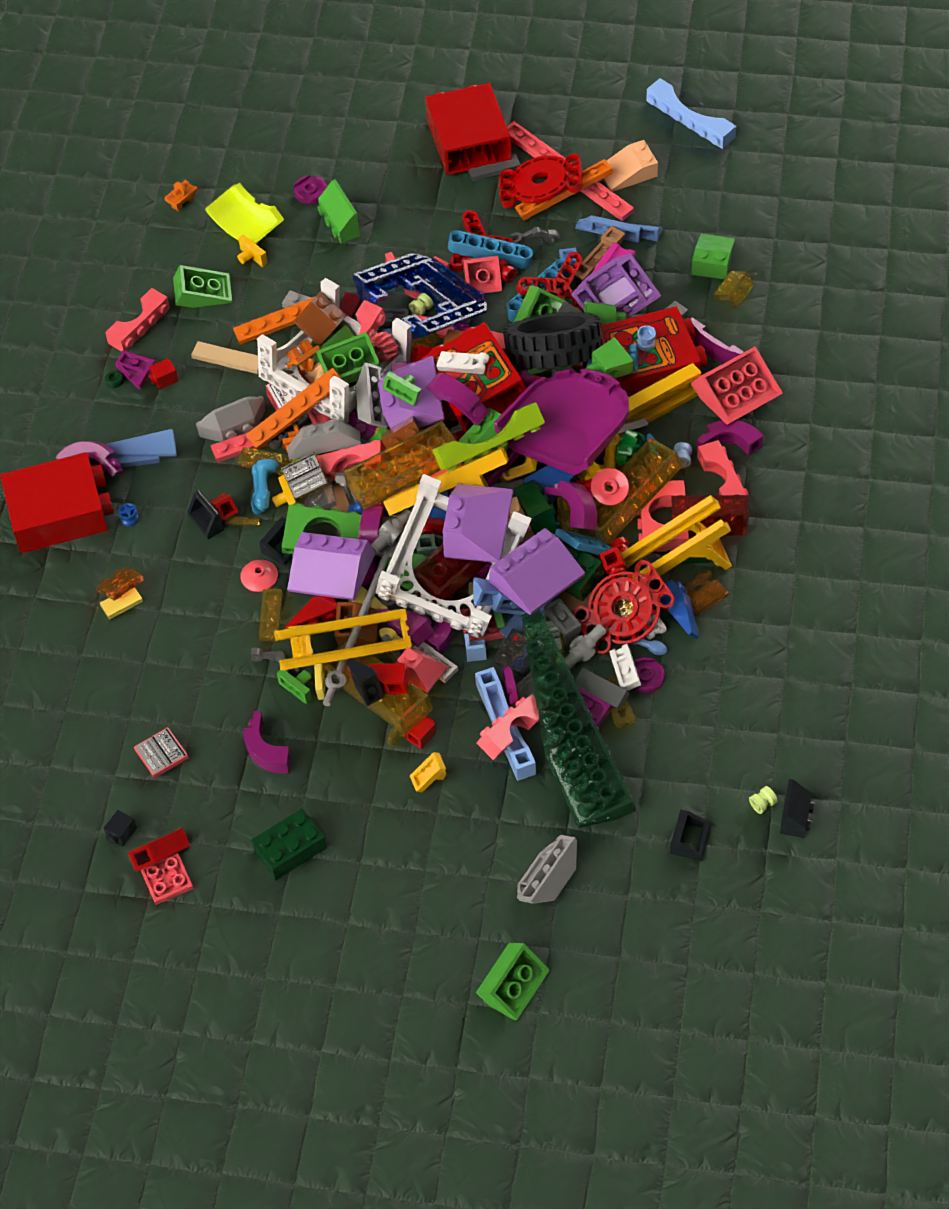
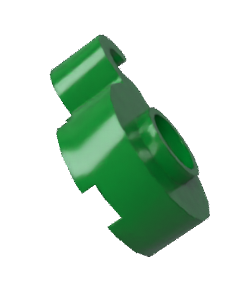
M632 430L626 431L616 449V464L628 469H632L631 465L638 468L642 465L645 456H642L643 448L640 447L641 440L645 441L643 434Z

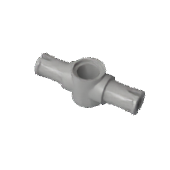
M405 509L396 519L392 521L387 520L381 526L378 538L371 544L375 555L390 543L395 544L401 538L404 526L407 524L411 514L410 510Z
M598 623L587 636L576 637L570 644L571 650L569 654L558 664L561 670L568 673L578 661L589 660L595 653V643L607 632L606 629Z

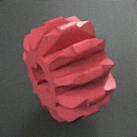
M385 331L377 333L371 338L370 341L381 363L390 362L397 357L399 353L397 348L399 346L396 344V340L392 338V334H388Z

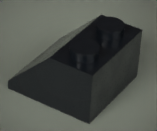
M789 779L780 834L804 838L805 831H810L812 819H808L809 813L813 814L815 802L811 801L812 793L793 779Z

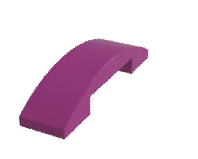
M693 317L690 318L695 329V339H692L695 346L702 345L706 355L724 364L744 353L735 345L731 347L726 346L705 332V325Z

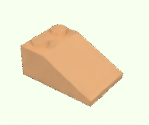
M642 140L626 146L607 160L608 164L612 167L613 174L603 178L609 190L614 192L658 177V162L646 142Z

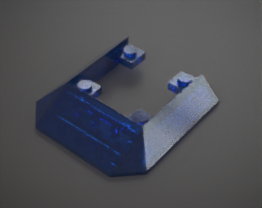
M410 253L353 273L352 276L360 301L367 298L374 305L386 301L388 297L386 291L399 286H403L409 292L416 290L419 293H425L432 299L433 304L436 306L435 311L438 313L437 315L421 320L415 314L402 318V321L411 325V333L413 334L411 340L441 331L482 315L487 311L485 295L435 258Z

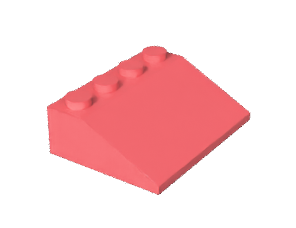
M756 347L703 374L691 383L699 398L727 425L783 394Z

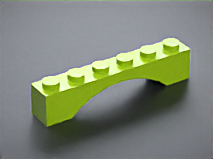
M530 403L514 411L507 425L497 435L487 441L476 444L450 441L432 449L440 469H447L450 472L457 469L458 464L463 461L465 464L475 460L474 456L478 454L484 456L491 453V448L495 446L501 448L508 444L507 441L512 438L516 441L524 437V433L529 430L530 433L541 429L540 425L544 424L545 421L537 403Z

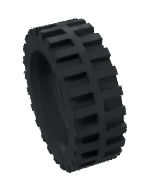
M558 312L556 314L549 313L533 316L532 318H524L521 321H515L514 324H509L503 331L506 356L513 367L517 366L520 369L541 370L543 368L554 369L555 367H568V365L572 364L577 365L580 362H587L592 359L593 351L603 345L600 318L591 313L585 314L584 312Z

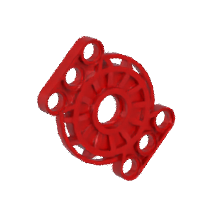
M570 154L565 160L557 156H539L524 162L515 171L505 169L499 174L500 201L504 208L513 207L518 201L541 203L558 196L565 189L570 193H577L583 188L582 162L578 154ZM548 177L542 183H533L538 178Z
M641 560L635 566V573L618 572L602 579L592 591L588 607L577 606L572 614L581 624V631L586 636L588 635V627L591 625L596 626L599 623L606 629L607 632L595 643L596 646L594 647L599 654L606 655L612 650V643L631 644L644 639L650 634L658 623L661 608L671 609L675 605V597L649 561ZM646 564L649 566V572L644 575L640 574V567ZM627 575V577L616 578L618 576ZM653 580L660 581V587L656 590L650 587ZM664 595L671 597V602L668 605L661 603V598ZM622 599H628L633 604V611L627 617H620L615 611L616 604ZM580 610H585L587 613L586 618L583 620L577 618V613ZM653 615H656L652 625L649 626ZM645 628L647 629V631L641 636H636L637 634L641 633ZM621 638H633L631 640L621 641ZM605 640L608 643V647L606 650L601 651L598 649V644L600 641Z

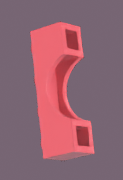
M151 288L140 299L143 311L138 318L128 322L116 321L105 332L108 344L120 351H127L151 326L155 325L168 312L170 306L167 296Z
M366 300L363 301L355 314L361 325L359 334L367 332L371 340L377 333L378 328L384 324L386 318L382 307Z
M374 440L370 443L359 444L315 457L327 483L335 481V473L344 472L348 467L356 463H364L372 472L389 468V451L381 440Z
M719 440L698 446L697 458L703 470L717 473L725 480V484L719 488L718 498L725 514L745 508L749 494L746 488L743 489L739 474L735 473L732 460H729L727 457L726 448L721 446Z
M532 694L527 699L522 697L515 704L516 708L511 706L503 714L504 718L499 716L492 723L493 727L487 726L480 733L482 737L478 740L477 744L492 760L504 752L513 742L510 726H519L530 730L548 712Z

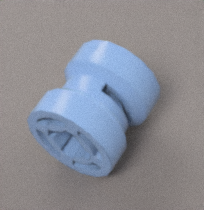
M651 326L640 327L637 335V346L643 351H650L655 347L656 331Z
M684 442L675 444L673 465L678 468L689 467L691 464L692 446Z

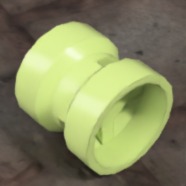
M421 293L417 300H413L409 304V308L413 314L423 316L425 311L431 309L434 304L427 294Z
M768 786L762 788L759 794L749 797L751 806L759 814L765 812L768 806H773L778 802L775 793Z

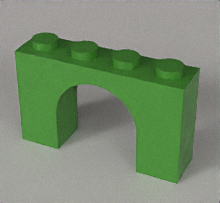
M299 503L289 505L282 542V553L293 554L301 532L306 533L311 526L317 523L333 525L338 529L341 537L358 539L362 515L355 511L345 513L339 509L324 510L319 506L310 508Z

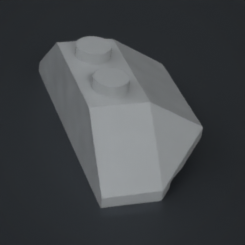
M365 362L355 388L358 419L370 425L386 429L389 425L383 415L378 381L383 375V370L379 366Z
M263 396L244 397L213 410L202 421L196 423L199 437L222 442L250 432L259 425L266 410Z
M341 419L303 426L288 446L289 460L306 457L312 453L316 455L354 447L361 444V434L359 430Z
M560 835L556 838L557 841L549 844L538 854L518 883L517 899L519 901L533 904L555 901L576 870L577 839L575 837Z

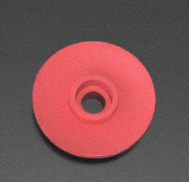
M613 468L602 469L592 479V495L598 502L604 505H616L622 502L628 494V480L619 470ZM611 486L613 490L607 491L606 487Z
M267 560L251 561L241 572L242 584L253 592L269 590L278 580L276 566Z

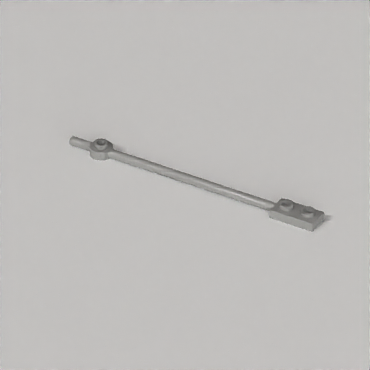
M399 540L395 544L390 543L386 545L376 555L381 557V560L358 616L367 615L375 596L379 576L382 571H385L389 559L393 557ZM362 626L353 627L345 648L354 647ZM349 659L340 660L337 669L328 673L325 680L328 691L323 700L325 706H330L335 692L343 689L346 683V677L343 672Z

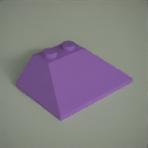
M629 253L612 259L586 277L574 290L572 296L583 311L584 301L616 305V312H625L626 319H628L661 297V294L633 255Z
M433 356L391 371L401 378H404L406 375L414 377V385L421 388L418 401L414 406L382 388L386 374H383L378 381L383 415L390 429L413 416L420 429L445 420L442 400H438L426 388L437 375Z
M457 484L449 496L444 522V557L498 562L502 557L513 489Z

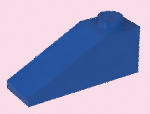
M671 579L666 585L675 597V605L667 610L690 636L697 639L699 635L690 596L685 592L687 588L680 581L677 583ZM664 595L661 598L663 605H668L671 602L669 595Z

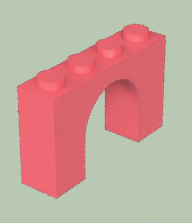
M684 480L639 482V489L635 490L636 501L640 502V504H636L637 515L641 517V519H637L638 530H641L642 533H638V540H642L665 525L651 518L650 515L655 510L664 507H685ZM688 530L655 550V552L674 550L689 540Z

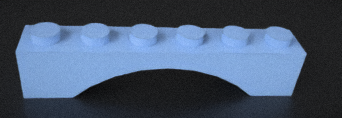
M661 78L647 88V101L651 105L670 115L676 121L681 122L687 128L692 129L701 137L711 141L714 145L723 149L736 138V125L724 118L704 116L688 109L675 95L673 86Z
M494 667L475 673L477 689L492 723L499 716L504 718L503 714L509 707ZM510 726L513 742L507 747L505 754L517 781L536 775V763L517 726Z

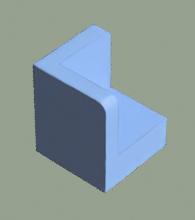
M468 633L465 634L467 662L486 660L484 639L469 641Z

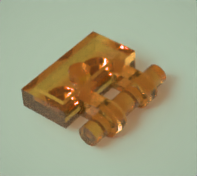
M124 567L121 570L115 571L114 575L109 579L105 578L102 580L101 584L96 587L98 593L103 592L105 596L115 601L130 589L135 588L144 579L139 572Z
M709 570L705 573H699L694 580L683 584L687 588L685 592L690 596L692 609L697 615L728 596V591L717 579L712 582L708 581L712 577V573ZM698 585H701L703 587L698 591L694 589Z

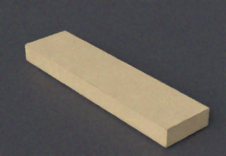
M199 341L191 354L193 359L255 374L259 373L258 355Z

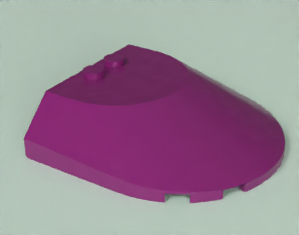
M570 369L555 372L554 377L548 379L542 377L531 384L494 422V427L498 434L510 421L514 411L536 402L545 421L544 424L540 425L541 429L530 433L529 430L524 433V437L516 441L513 438L508 440L507 445L514 452L576 475L593 463L623 427L629 412L628 396L626 391H623L620 387V383L605 373L588 369H581V373H570Z

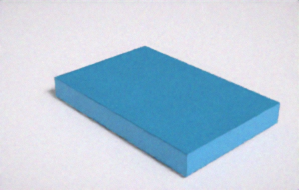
M559 528L556 529L554 534L576 550L599 555L612 548L598 538Z

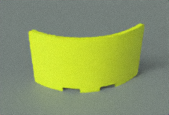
M241 183L230 187L205 208L208 215L229 235L238 240V237L244 234L255 244L284 220L275 206L255 203V198L245 190Z

